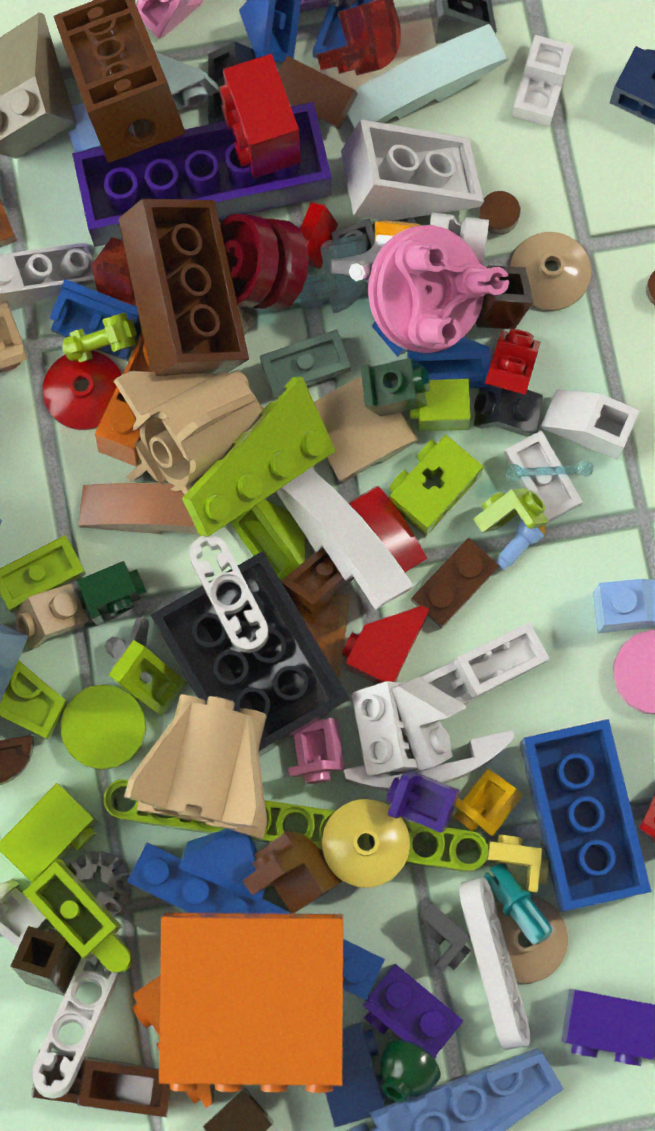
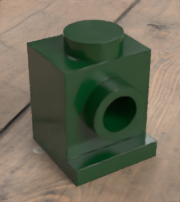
M412 358L372 367L370 365L360 366L365 407L377 415L385 416L427 406L425 392L430 390L429 376L426 369ZM398 380L397 385L393 387L392 381Z
M124 561L76 580L91 618L97 626L105 623L102 617L103 614L108 612L110 616L123 614L134 607V601L141 599L139 595L147 592L138 570L135 569L129 572Z

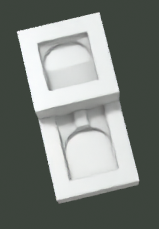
M538 35L534 36L513 106L512 117L550 127L574 45Z

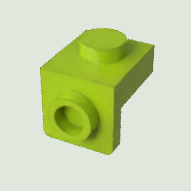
M527 488L511 489L505 495L502 491L494 494L481 505L484 511L473 519L482 533L500 529L518 514L529 529L543 527L549 522L543 513L546 510L544 503L535 492L528 491Z

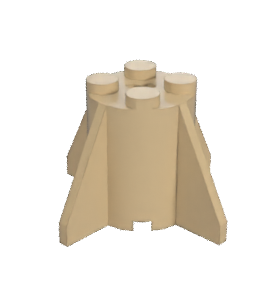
M235 370L231 373H192L156 376L155 372L129 371L116 378L114 383L137 418L133 425V431L140 428L141 440L136 442L135 446L142 463L126 477L132 483L150 473L158 483L162 484L168 481L170 484L175 485L170 490L175 492L182 490L185 495L216 460H222L234 447L233 442L243 431H249L261 418L260 412L264 407L259 405L256 397L250 390L247 377L241 371Z
M180 695L175 718L129 778L125 797L139 801L137 810L142 812L169 815L192 821V819L206 822V825L226 828L251 837L263 839L267 817L259 746L267 715L250 709H241L240 712L233 711L234 702L218 697H208L206 705V701L189 695Z

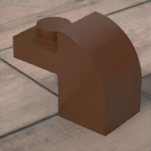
M294 831L283 833L255 853L254 856L257 860L252 864L256 871L242 880L252 896L273 885L291 914L312 904L343 882L327 865L323 851L308 837Z

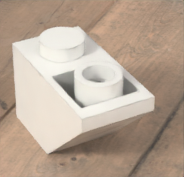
M557 389L540 428L617 460L625 447L640 410L603 394Z

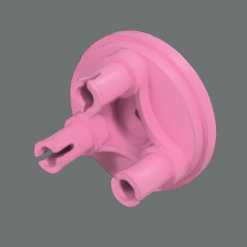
M414 226L404 229L391 237L377 254L369 276V304L375 322L391 342L413 352H438L456 344L470 331L480 314L485 294L500 295L507 290L509 280H499L498 277H506L508 274L501 267L486 268L481 265L469 245L454 232L439 226Z

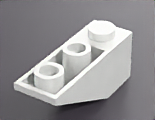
M87 242L0 254V303L7 301L11 311L59 295L65 279L82 286L97 282L100 279Z

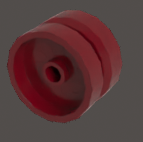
M232 214L220 223L237 305L239 307H253L282 311L291 306L302 292L308 271L307 243L300 228L291 221L245 214Z

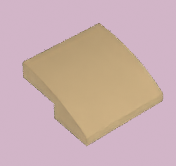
M362 376L314 402L336 450L327 459L340 482L348 481L378 461H387L419 441L403 412L379 416L365 407Z

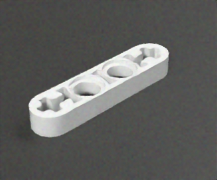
M484 877L461 882L459 889L461 905L499 1042L505 1050L528 1046L530 1043L529 1025L491 887Z
M116 933V935L124 942L122 937ZM95 955L91 958H81L33 1065L32 1079L34 1086L44 1097H61L73 1085L121 975V972H111L105 966L103 967L104 975H110L109 979L95 972L100 963ZM91 967L94 971L87 970V968ZM87 982H94L102 989L101 997L92 1004H84L76 996L79 987ZM73 1022L81 1025L84 1029V1035L77 1044L65 1045L58 1038L59 1031L65 1024ZM55 1048L65 1056L74 1057L73 1061H69L64 1057L61 1062L60 1073L64 1077L63 1081L55 1080L51 1086H46L45 1076L41 1073L43 1070L51 1071L57 1061V1055L53 1052L50 1053L51 1049Z

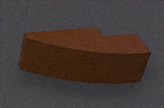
M53 1052L57 1055V1061L51 1071L43 1070L41 1073L45 1076L46 1086H51L55 1080L63 1081L64 1077L60 1073L61 1062L64 1057L69 1061H73L74 1057ZM86 1056L83 1059L73 1085L63 1096L58 1098L44 1097L37 1091L34 1083L31 1092L32 1097L160 1117H167L171 1094L170 1084H159L158 1068Z

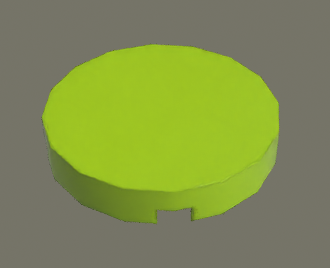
M108 684L89 686L77 693L65 707L60 723L62 741L70 755L84 766L101 771L117 768L133 760L142 748L147 732L144 712L136 698L123 688Z

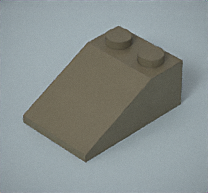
M40 12L0 37V154L15 159L76 124L46 18Z

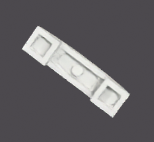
M513 730L471 739L468 743L471 758L437 765L422 771L416 770L415 772L444 784L463 778L497 757L513 741ZM365 765L343 770L345 782L380 791H389L393 780L396 777L400 779L402 774L390 777L389 773L368 776Z

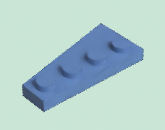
M536 1048L432 1088L422 1095L409 1097L403 1103L396 1102L372 1111L369 1114L379 1131H505L564 1090L544 1054Z

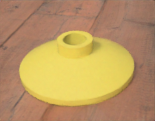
M372 799L355 800L341 806L329 818L322 837L323 855L331 871L345 883L362 888L380 886L393 879L405 865L410 849L408 829L402 817L395 819L388 816L389 805ZM363 834H369L375 840L374 847L369 851H364L358 846L357 840Z

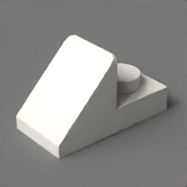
M419 677L391 688L418 770L422 771L433 768L453 757L450 750V737L447 730L442 726L441 719L448 718L466 709V706Z

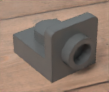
M430 902L419 914L425 920V923L420 928L438 945H441L445 939L451 944L434 965L441 971L447 965L455 970L470 953L471 950L465 944L471 938L438 907Z

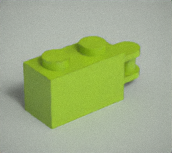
M55 861L22 892L82 958H91L95 955L109 971L114 973L124 972L131 967L133 953L116 935L122 926L64 863Z

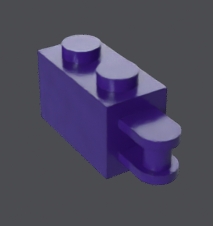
M569 989L561 1041L572 1044L571 1053L597 1058L599 1049L616 1053L615 1062L641 1066L642 1058L655 1059V1005Z

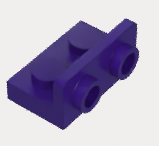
M397 964L393 965L362 1004L368 1010L364 1019L384 1035L390 1028L404 1041L412 1042L425 1049L434 1059L437 1058L436 1055L463 1022L459 1016Z

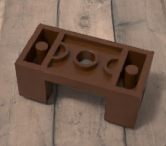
M93 0L53 15L85 108L108 163L129 157L136 152L160 143H166L173 138L186 134L168 82L135 0Z

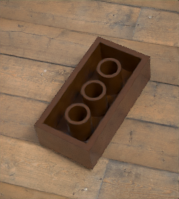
M141 199L120 216L118 220L151 372H155L156 376L192 373L218 374L232 371L248 361L249 355L215 200Z

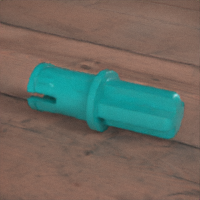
M505 863L493 866L490 870L495 876L492 877L490 873L486 872L484 878L488 881L491 890L504 906V915L514 919L532 944L538 945L551 936L553 928L532 901L533 894L528 892V890L524 891Z

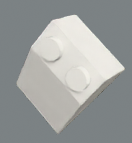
M360 119L341 150L354 216L393 221L431 215L432 212L444 213L480 207L484 202L470 141L467 137Z

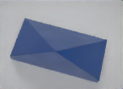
M463 337L456 344L438 352L422 353L407 350V358H412L424 367L428 373L429 380L468 379L469 388H481L490 385L485 383L491 360V350L486 345Z
M223 829L187 842L178 867L179 869L261 902L265 889L252 896L242 881L256 871L252 863L257 860L254 856L257 853V849L251 836Z

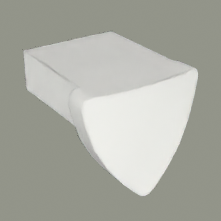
M10 879L0 884V934L19 948L27 927L31 926L40 929L47 919L18 889L20 884L14 879Z

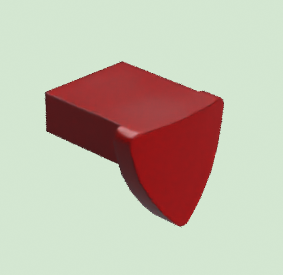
M312 202L300 230L307 243L308 266L321 269L333 239L331 233L336 231L338 223L325 205Z

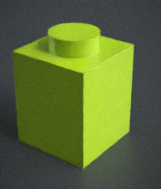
M429 380L430 390L425 392L427 406L409 410L410 419H418V432L468 430L470 423L469 380Z

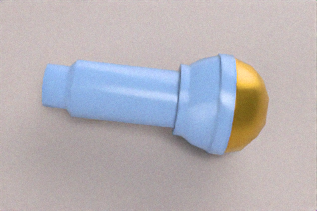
M521 519L516 535L498 555L499 558L496 560V563L499 565V568L504 571L508 566H512L529 545L541 541L546 534V526L529 529Z

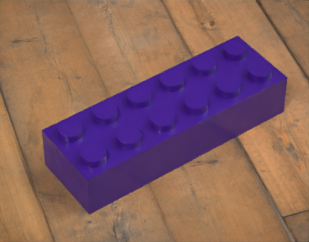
M314 102L291 106L299 128L301 163L257 178H253L249 165L241 166L234 144L236 139L233 128L228 129L226 121L185 129L186 134L110 163L107 162L102 147L72 153L88 231L94 247L123 241L118 218L141 199L215 200L218 218L223 220L232 214L246 215L332 196V176Z

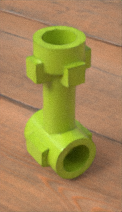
M124 312L103 319L105 328L87 335H85L83 329L70 332V336L63 340V351L70 361L79 360L80 363L92 359V350L111 345L113 352L137 345L134 337L137 333L132 319L129 320L127 313Z

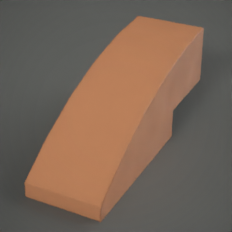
M163 483L83 485L78 524L80 528L162 534V531L199 534L182 500L184 496L183 491L175 492L170 490L175 485Z

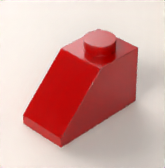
M421 605L365 624L360 635L352 632L341 654L348 658L345 663V669L375 684L386 681L396 682L428 616L429 609Z

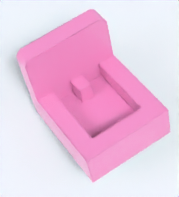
M328 718L316 721L294 735L298 766L288 768L289 777H303L305 784H316L330 781V773L345 770L338 719Z

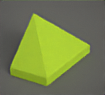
M264 499L230 522L253 556L262 551L264 552L280 581L305 562V535L289 510Z

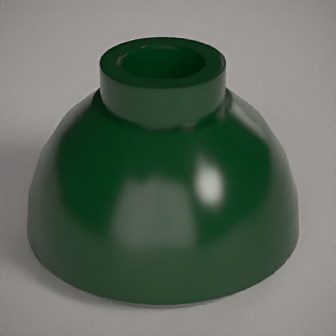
M397 1040L387 1043L382 1053L381 1073L385 1081L382 1089L390 1099L403 1103L408 1097H416L427 1093L436 1085L441 1077V1072L436 1060L429 1052L409 1041Z

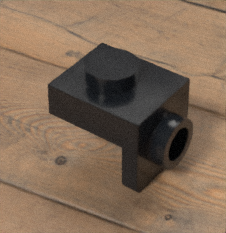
M493 385L481 387L474 402V426L481 429L496 426L527 437L532 436L538 432L543 395L528 389L525 395Z

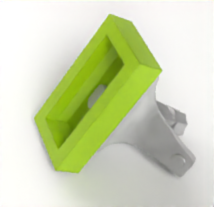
M140 616L135 620L127 644L125 640L113 636L106 641L104 646L106 652L116 659L113 663L114 667L108 676L151 710L163 716L187 682L146 648L149 620L144 616Z

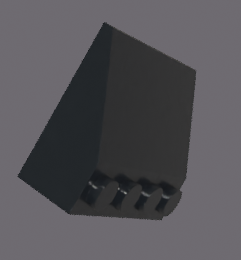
M263 551L237 565L268 627L267 641L258 651L247 653L234 647L203 586L151 614L155 626L197 698L205 700L207 705L208 697H218L234 702L233 711L240 712L241 709H250L267 715L259 746V757L281 745L350 700ZM225 582L218 587L216 597L222 604L232 605L239 601L242 591L237 584ZM249 604L236 614L225 615L228 621L236 615L241 625V632L236 635L239 639L246 637L249 642L256 640L255 632L260 629V626L258 624L250 626L244 616V611L252 610Z

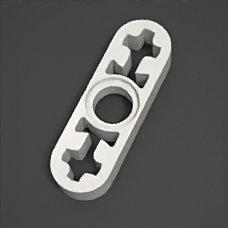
M202 535L198 537L190 547L189 556L191 564L230 641L235 648L242 652L251 653L258 651L265 645L268 638L267 623L226 543L216 535L209 537ZM208 545L212 551L217 549L221 551L216 555L221 571L223 572L227 567H230L232 572L217 575L210 583L206 579V577L214 576L210 564L207 561L199 562L197 560L203 556L202 548ZM225 582L237 584L242 591L239 601L232 605L222 604L216 597L217 589L221 584ZM249 604L252 610L244 611V616L250 626L257 624L260 626V629L255 632L256 640L249 642L246 637L239 639L236 635L241 632V625L236 615L230 621L227 620L225 615L236 614Z

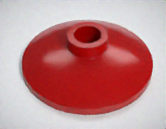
M91 351L92 359L80 363L79 360L70 361L66 355L61 356L51 365L43 381V399L49 413L60 424L74 430L98 428L117 388L114 380L122 375L118 366L109 357L96 351ZM79 380H87L89 387L87 390L79 392L75 390V384Z

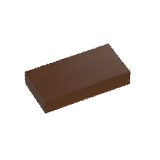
M288 55L279 70L290 105L296 106L314 102L317 118L337 129L340 128L358 95L354 89Z

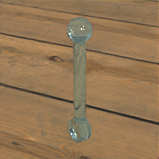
M586 460L581 461L578 465L521 468L517 464H511L507 467L505 475L511 482H517L524 476L579 473L581 476L587 477L593 473L594 467L591 462Z

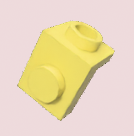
M498 835L497 842L487 843L488 857L486 861L528 867L525 891L528 890V892L534 894L538 892V885H546L549 861L548 859H541L542 848L523 846L524 838Z

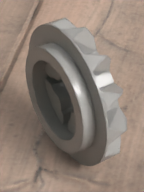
M104 851L85 852L70 862L68 869L79 880L85 881L86 879L93 880L95 873L98 872V868L101 867V881L110 887H114V891L99 892L96 899L112 916H115L123 909L130 896L131 884L127 882L130 877L129 872L123 862L110 853Z

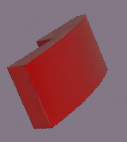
M510 329L509 332L501 330L485 383L526 395L541 341L534 340V336L524 330Z
M379 486L373 487L348 503L388 548L405 573L427 559L405 519Z

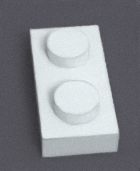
M542 430L505 449L504 455L523 488L535 492L544 503L546 510L543 513L548 518V523L582 505L583 501Z

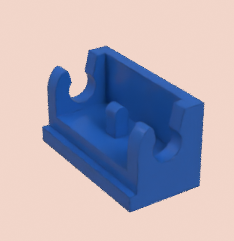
M66 279L62 284V289L50 315V319L54 320L51 327L52 332L64 337H69L70 332L83 329L85 335L105 328L103 319L124 312L127 313L128 319L133 321L137 333L134 336L136 341L142 328L136 306ZM111 345L98 348L97 350L128 361L134 346L115 352L112 351Z

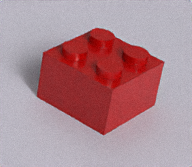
M272 54L223 69L225 85L219 87L223 102L221 108L228 129L233 128L236 139L234 144L241 166L249 165L253 178H257L300 164L299 128Z

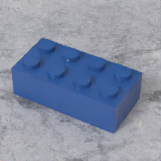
M609 719L524 737L519 745L546 858L549 861L548 867L559 912L652 892Z

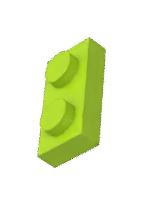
M66 534L0 568V594L11 613L16 611L28 597L67 585L86 575Z

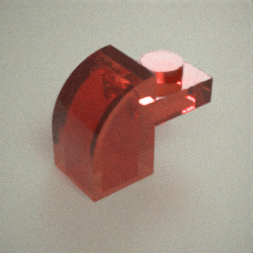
M374 0L338 12L347 44L316 55L321 71L337 67L339 74L355 69L357 76L381 70L388 66L395 58L401 40L400 22L394 1Z

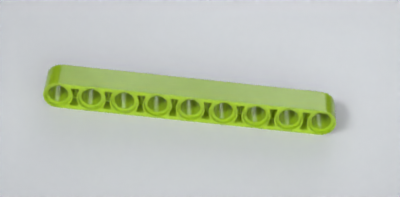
M128 779L112 782L104 793L106 810L115 818L123 821L206 834L226 829L206 825L201 821L193 819L188 821L174 816L164 819L155 813L142 812L137 810L139 801H136L135 806L127 812L118 811L114 805V799L119 791L127 789ZM265 800L267 825L263 839L251 837L253 841L271 843L285 833L283 826L285 820L291 815L299 814L308 821V829L304 836L312 840L323 851L322 837L324 828L329 818L335 812L334 810ZM404 821L410 838V849L405 864L458 872H472L480 868L487 860L488 845L485 839L478 833L454 828H446V831L441 833L419 823ZM426 833L435 839L437 849L434 855L423 858L414 852L412 842L415 836ZM363 834L358 838L357 843L360 849L369 851L373 848L369 842V834ZM470 840L477 845L479 857L475 863L465 864L457 858L456 846L460 841Z

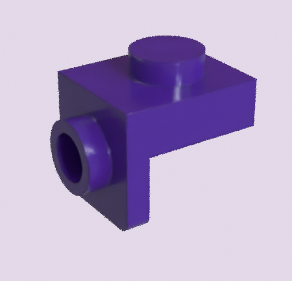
M409 771L402 774L400 779L396 777L389 788L386 802L391 804L388 816L395 819L402 816L442 833L446 831L460 790L415 771Z

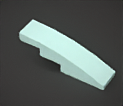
M487 24L423 52L355 89L358 95L347 115L354 129L360 119L385 123L394 116L402 119L433 99L439 102L443 101L509 59L492 26Z

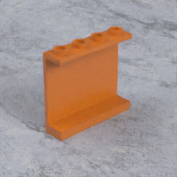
M165 912L161 917L159 1084H170V1090L194 1091L197 1089V1084H215V1090L221 1092L241 1091L242 1085H260V1090L264 1092H284L288 1090V1085H306V1091L326 1093L333 1091V1085L342 1086L343 914Z

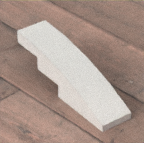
M310 468L276 491L316 553L325 549L345 581L354 577L375 610L407 593L414 586L391 552L364 519L314 470Z
M528 622L457 657L453 662L420 677V679L467 705L550 660L531 623Z

